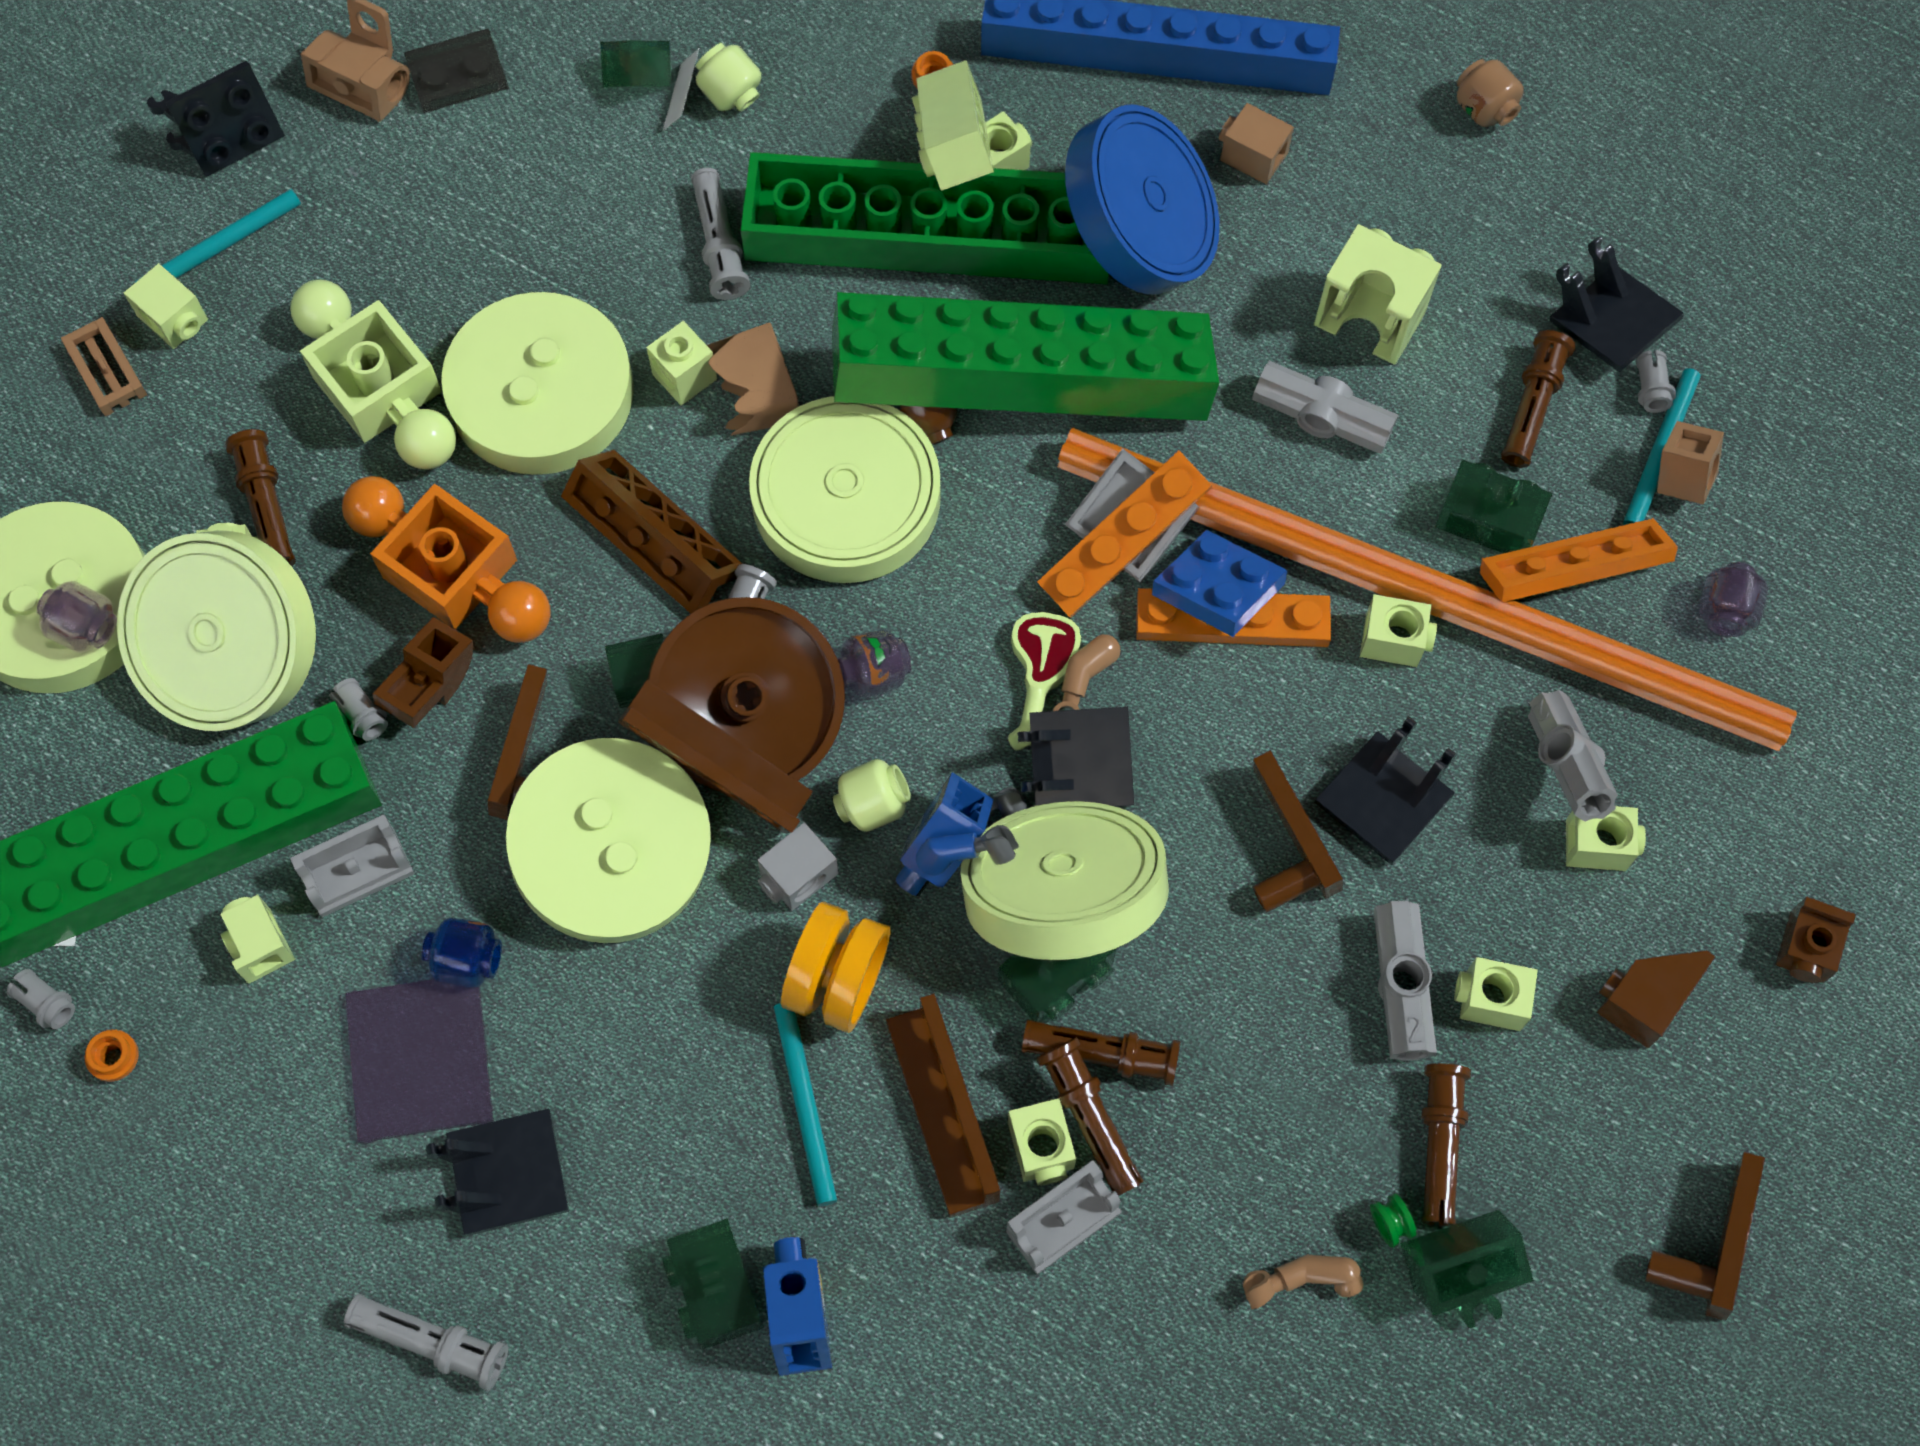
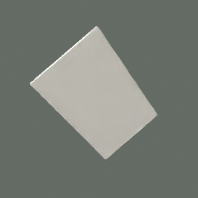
M699 49L680 65L663 131L682 115Z

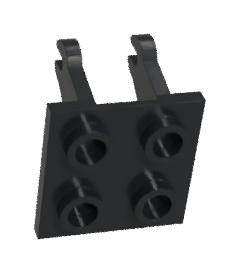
M247 60L182 94L162 90L161 94L164 98L162 101L156 102L152 96L147 100V105L152 114L165 115L177 124L182 133L180 137H175L172 132L167 134L166 140L171 149L183 150L193 157L205 177L285 136Z
M1596 237L1588 244V251L1593 258L1594 282L1585 288L1581 273L1577 271L1570 276V265L1568 263L1562 265L1556 271V278L1561 284L1563 305L1550 315V322L1615 370L1621 372L1681 321L1684 313L1621 269L1618 265L1613 246L1609 244L1602 250V238Z
M1128 706L1029 713L1030 731L1018 732V742H1031L1033 782H1021V792H1034L1035 806L1067 801L1095 802L1111 806L1134 805Z
M1410 716L1406 718L1401 728H1397L1390 740L1377 731L1314 802L1390 865L1395 863L1455 794L1454 791L1440 781L1447 767L1457 755L1454 751L1447 748L1440 760L1437 759L1428 773L1400 751L1409 734L1417 725V722Z
M550 1109L446 1133L447 1139L444 1145L437 1146L435 1143H430L425 1146L428 1159H442L453 1165L457 1191L451 1197H445L444 1195L436 1196L434 1198L435 1207L438 1211L450 1210L459 1213L465 1236L569 1212Z

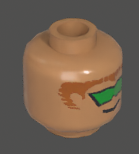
M1478 60L1471 64L1457 81V86L1459 87L1457 91L1458 104L1482 127H1490L1497 123L1504 126L1510 123L1521 110L1519 102L1523 96L1524 86L1499 60Z

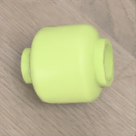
M719 43L697 62L696 68L699 72L696 76V84L719 111H727L736 107L742 112L759 97L760 94L756 87L761 81V71L738 45L725 47L723 43Z
M880 759L871 760L841 774L838 781L839 794L833 796L834 806L840 819L844 823L851 821L859 830L865 832L900 819L906 809L905 803L911 799L907 781L900 768L895 764L889 766Z

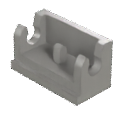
M385 815L379 816L290 858L295 871L306 886L305 892L309 900L318 910L321 917L327 916L414 875V871L399 838Z
M1094 1160L1007 1222L1006 1233L1037 1275L1122 1213L1119 1208L1121 1201L1115 1191L1110 1192L1104 1184L1102 1171Z

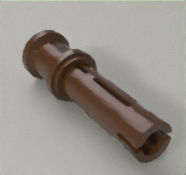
M1543 330L1535 335L1533 341L1535 352L1531 364L1525 366L1522 373L1525 389L1515 414L1505 449L1501 454V459L1510 466L1526 468L1530 465L1531 456L1552 394L1558 392L1563 386L1565 379L1562 371L1566 359L1573 355L1576 345L1569 336L1558 331Z
M248 429L234 433L226 439L225 447L227 453L234 458L237 474L234 477L235 484L242 493L246 494L258 540L272 547L293 566L296 563V559L290 546L283 515L276 496L275 486L279 478L277 469L270 465L266 447L269 444L267 434L258 429Z
M1027 1019L1022 1052L1043 1054L1077 1037L1080 1042L1078 1051L1084 1063L1118 1069L1117 1073L1122 1074V1077L1130 1078L1132 1074L1164 1079L1165 1085L1173 1086L1181 1041L1172 1040L1170 1044L1139 1039L1138 1033L1135 1032L1124 1033V1037L1109 1036Z
M1075 1037L1043 1053L1036 1060L1039 1066H1046L1059 1092L1056 1099L1060 1098L1064 1109H1070L1093 1156L1105 1175L1111 1191H1115L1119 1196L1137 1187L1144 1180L1140 1176L1135 1164H1133L1115 1125L1103 1106V1102L1098 1094L1101 1091V1083L1098 1077H1091L1078 1051L1080 1042Z
M1433 1063L1425 1065L1424 1075L1429 1077L1428 1104L1426 1108L1422 1109L1421 1117L1424 1119V1124L1429 1126L1424 1210L1421 1222L1431 1226L1434 1225V1222H1438L1440 1227L1456 1226L1455 1205L1460 1128H1464L1465 1124L1468 1123L1469 1113L1464 1111L1465 1081L1471 1079V1069L1455 1064Z

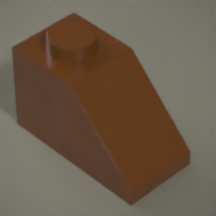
M1706 950L1637 959L1624 973L1615 968L1598 992L1606 999L1596 1013L1649 1048L1666 1031L1716 956Z

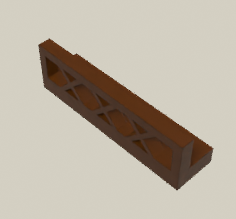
M610 450L578 460L561 497L690 614L708 605L718 586L737 579L734 572L737 566L742 563L617 451ZM610 468L619 477L611 475L605 469ZM640 500L648 502L653 507L643 504ZM672 529L681 531L685 536L677 534ZM706 559L714 561L721 568L716 569Z
M649 680L643 683L618 720V723L780 832L793 833L800 822L796 817L813 791Z
M935 993L921 997L920 1009L886 1019V1025L949 1218H953L998 1203L1001 1190Z

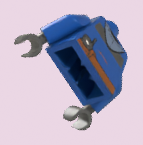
M952 772L906 841L900 858L904 867L896 877L897 884L911 895L920 896L929 882L937 887L942 888L945 886L963 860L978 858L982 851L987 850L996 865H1001L1014 859L1016 855L1014 850L1019 845L1009 828L1004 825H997L986 833L984 831L990 817V811L998 808L1004 818L1015 812L1027 809V804L1021 792L1014 787H1007L994 794L993 797H990Z

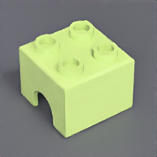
M1357 225L1326 277L1314 325L1336 336L1341 326L1350 319L1363 318L1369 320L1377 327L1380 333V340L1372 354L1392 364H1396L1425 315L1442 264L1436 262L1428 252L1416 248L1411 250L1393 241L1391 236L1381 229H1368L1362 225Z

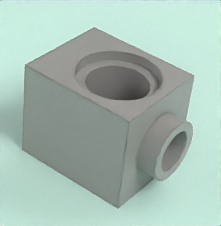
M805 822L757 859L762 876L758 879V883L763 891L776 904L783 900L792 911L838 875L837 858Z

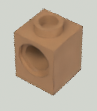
M1677 421L1662 450L1657 493L1704 505L1718 475L1724 432Z

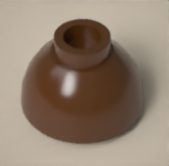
M902 405L897 407L898 410L910 417L923 430L932 445L953 437L950 428L956 419L958 408Z

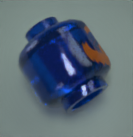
M449 917L440 923L435 932L429 931L426 934L421 956L423 961L429 962L430 974L434 980L444 984L476 989L486 979H493L495 977L501 960L502 942L500 939L495 938L493 929L485 923Z

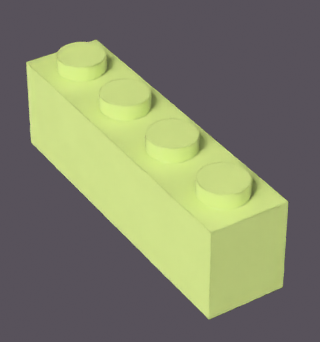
M967 60L916 78L918 95L913 96L912 100L916 110L914 118L919 130L916 132L921 150H918L926 176L931 177L935 175L942 191L994 172L982 101Z

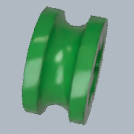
M1396 1193L1387 1197L1388 1202L1382 1205L1376 1201L1370 1205L1373 1221L1381 1237L1391 1248L1399 1245V1238L1405 1236L1407 1239H1412L1417 1235L1413 1218L1401 1197Z

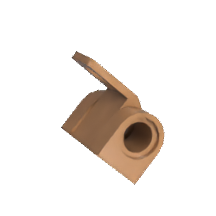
M347 0L351 33L344 37L332 30H325L301 53L306 86L381 122L403 98L408 88L410 72L407 66L391 59L393 46L387 11L366 0ZM360 11L371 15L378 24L379 30L369 27L361 18Z

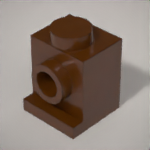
M1806 896L1790 911L1775 965L1790 970V975L1798 980L1808 983H1825L1838 971L1849 928L1854 923L1856 914ZM1813 939L1824 943V946L1816 945Z

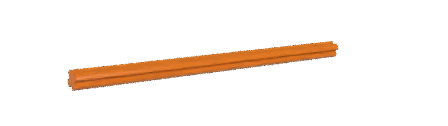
M1071 428L1066 442L1061 448L1057 467L1097 483L1123 447ZM1123 448L1154 472L1164 464ZM1210 482L1212 488L1196 502L1199 508L1190 519L1192 521L1377 594L1432 604L1430 614L1679 713L1778 752L1790 736L1797 711L1517 601L1511 600L1501 603L1494 592L1213 482Z

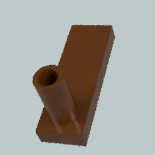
M527 665L488 798V815L508 820L515 796L526 780V777L520 775L547 686V669Z
M1271 750L1254 758V773L1303 861L1252 886L1264 911L1268 913L1316 887L1320 889L1325 899L1343 891L1342 876Z
M1743 1152L1737 1164L1715 1268L1652 1250L1645 1282L1708 1299L1704 1315L1724 1321L1728 1319L1733 1311L1765 1157Z

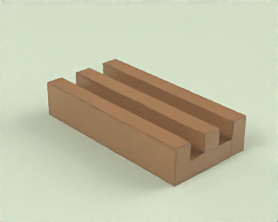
M103 317L61 337L64 346L105 417L114 413L112 407L120 404L123 408L131 404L128 400L135 395L139 399L147 396L146 391ZM99 333L102 334L130 384L124 387L120 386L93 336ZM83 341L113 391L104 396L76 346Z

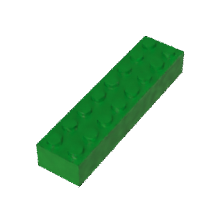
M750 152L741 224L745 260L1107 284L1109 274L1092 255L1076 226L1068 201L1065 173L993 168L994 172L941 191L936 176L927 177L922 163Z
M837 292L832 326L834 402L1207 421L1219 386L1209 313Z
M336 701L1 840L0 966L5 967L74 936L85 933L382 806L357 742L350 730V725Z

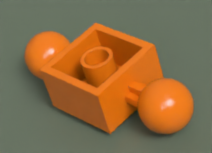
M368 476L358 479L348 487L342 500V513L350 528L366 537L387 535L370 553L382 578L445 624L456 630L475 607L482 602L488 607V618L491 627L500 637L514 643L529 642L539 637L547 628L551 609L544 592L529 582L512 581L504 584L500 581L517 561L509 536L434 483L408 513L404 512V500L401 492L387 479Z

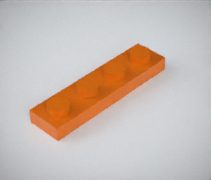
M1178 450L1037 581L1038 584L1072 618L1212 488V485Z
M1652 518L1482 558L1480 575L1501 603L1674 562L1678 546L1657 521Z
M1138 588L1136 640L1329 647L1331 641L1330 596L1275 594L1232 637L1153 596L1152 589Z

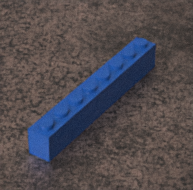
M985 0L981 28V55L1329 95L1337 65L1340 27L1111 0Z

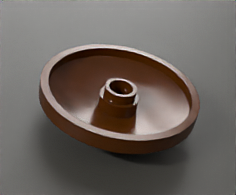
M739 597L720 600L708 604L684 618L671 630L659 646L653 658L647 679L797 781L810 773L826 756L838 735L844 713L845 690L842 671L838 659L825 636L814 624L797 611L783 604L762 598ZM676 762L694 782L711 790L721 792Z

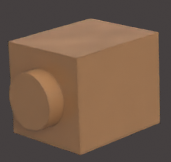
M1246 103L1237 118L1231 115L1221 130L1219 140L1223 142L1220 161L1267 185L1289 152L1294 127Z

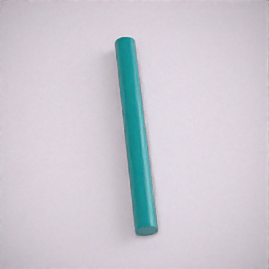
M289 189L161 266L175 278H178L301 205V202L295 192Z
M1686 368L1681 374L1675 389L1676 397L1672 400L1673 404L1665 414L1623 520V525L1645 520L1658 487L1662 450L1676 422L1684 421L1701 374L1695 369Z
M781 1003L774 1006V1012L817 1206H827L836 1203L837 1196L795 1012L782 1008Z

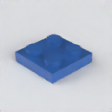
M1206 530L1153 581L1152 595L1234 637L1285 585L1287 570Z

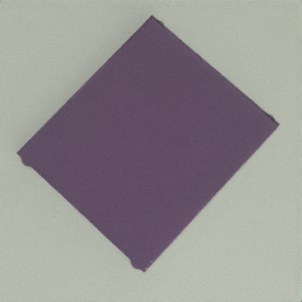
M468 972L462 975L361 991L354 990L345 993L357 1141L359 1143L368 1144L372 1141L494 1122L478 972Z

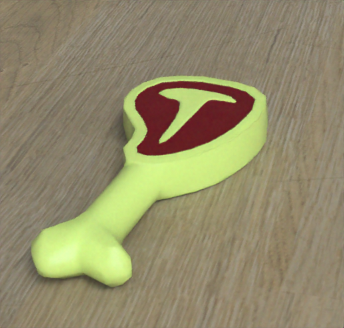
M1046 612L1030 613L1019 618L1013 627L1011 645L1014 654L1026 669L1025 685L1027 690L1021 723L1008 737V741L1014 750H1022L1027 746H1031V742H1018V732L1030 731L1029 713L1043 712L1046 694L1064 681L1069 659L1080 650V629L1072 620L1064 616Z

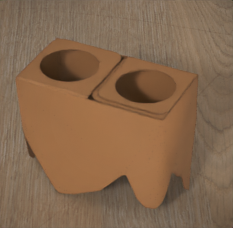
M770 322L707 345L713 352V356L708 363L724 379L721 385L722 389L741 397L734 405L739 415L728 421L726 429L736 430L730 436L771 428L779 419L799 407L796 390Z

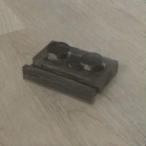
M489 28L404 52L424 113L509 89Z

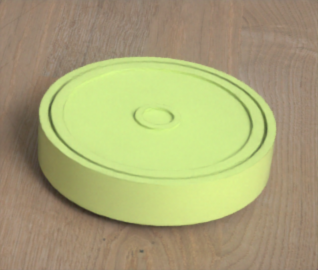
M549 292L524 293L504 298L485 307L468 320L458 331L447 350L442 369V390L445 403L453 424L465 444L488 463L501 469L521 474L537 475L565 471L574 468L578 460L599 454L619 434L632 406L634 393L633 376L627 350L619 332L599 310L586 302L563 294Z
M834 396L817 399L801 405L787 413L769 429L757 447L750 468L749 489L752 509L757 528L769 549L786 565L797 572L818 580L834 583H856L872 580L893 572L907 563L921 550L929 539L938 518L941 498L940 468L934 448L923 430L910 417L891 405L834 402Z
M74 502L35 504L14 511L0 519V681L12 687L34 693H62L94 684L109 676L124 664L117 638V611L124 585L134 567L145 554L133 536L118 520L97 508ZM82 592L90 593L91 597L93 595L96 598V604L92 599H88L89 604L92 605L91 607L80 605ZM60 635L65 639L69 640L61 642L70 644L72 646L55 642L54 640H52V638L58 637Z
M216 530L185 534L162 542L150 550L130 573L124 585L117 611L119 650L133 684L146 701L159 713L180 725L192 729L223 731L259 722L272 716L295 697L308 676L312 665L316 642L315 619L309 596L301 579L292 566L276 550L266 543L243 533Z
M597 738L578 742L557 751L540 763L529 774L517 792L510 809L506 830V848L510 870L520 894L529 907L543 921L556 930L580 940L597 943H619L635 940L659 930L677 917L689 904L701 884L707 866L711 842L710 822L704 800L695 783L684 769L673 759L651 746L620 738Z
M1067 801L1049 803L1008 815L986 828L984 833L997 825H1004L1009 828L1019 845L1014 850L1015 858L1007 863L996 865L986 850L980 852L978 858L963 860L961 863L960 875L965 908L969 922L974 930L987 942L1001 950L1033 959H1077L1118 948L1137 938L1154 924L1165 908L1169 893L1165 847L1156 830L1144 819L1127 810L1095 802Z

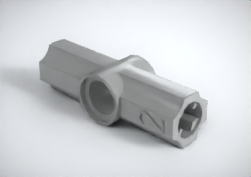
M1269 361L1264 367L1252 400L1296 418L1298 425L1305 432L1315 437L1328 439L1336 435L1379 454L1384 450L1398 418V414L1353 396L1351 388L1337 378L1320 376L1312 379L1272 361Z
M1560 690L1551 693L1541 692L1529 702L1531 710L1528 715L1540 741L1538 748L1539 758L1544 764L1553 769L1575 816L1585 822L1595 818L1604 819L1616 809L1614 804L1618 796L1604 768L1606 759L1604 750L1590 740L1568 695Z
M1391 901L1383 905H1377L1373 912L1381 974L1378 980V991L1384 1001L1390 1059L1416 1061L1434 1057L1437 1051L1429 992L1432 971L1425 959L1419 904L1409 901ZM1401 971L1410 974L1415 980L1416 989L1405 990L1399 987L1394 981L1393 973Z

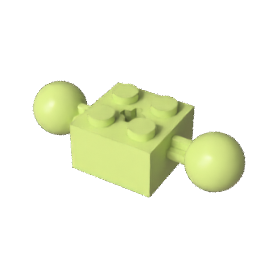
M312 280L299 287L291 301L292 319L302 333L317 339L300 350L313 379L361 440L366 443L395 424L397 426L394 435L395 447L399 456L408 465L428 470L437 468L447 462L453 454L456 445V435L452 424L444 415L437 411L418 409L442 392L432 364L384 305L377 300L351 317L350 300L345 291L337 284L327 280Z

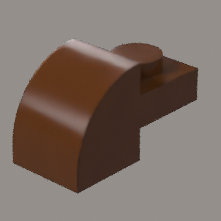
M432 617L403 648V662L373 692L374 704L412 728H415L437 702L446 705L459 688L471 663L473 640L437 618Z

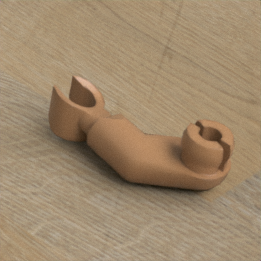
M1101 634L1095 637L1069 659L1061 689L1064 692L1062 702L1054 707L1053 711H1060L1065 708L1079 710L1080 698H1085L1089 680L1116 662L1120 656V645L1113 636Z
M1307 1254L1275 1268L1272 1275L1263 1270L1248 1273L1244 1278L1243 1288L1251 1309H1257L1266 1304L1275 1293L1284 1289L1289 1292L1306 1283L1332 1284L1339 1296L1352 1297L1362 1291L1363 1280L1360 1276L1361 1269L1359 1265L1350 1257Z

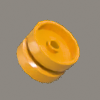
M823 901L812 912L795 948L782 988L780 1002L782 1008L806 1017L815 1011L823 1001L822 1013L824 1023L850 1033L858 1023L876 984L888 948L891 934L890 927L865 918L855 924L848 935L850 922L847 910Z

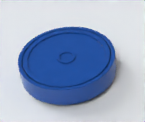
M1140 105L1117 107L1084 125L1074 136L1067 153L1065 183L1074 221L1095 259L1118 282L1144 294H1162L1201 276L1211 265L1217 251L1220 229L1219 212L1208 173L1189 140L1166 117Z

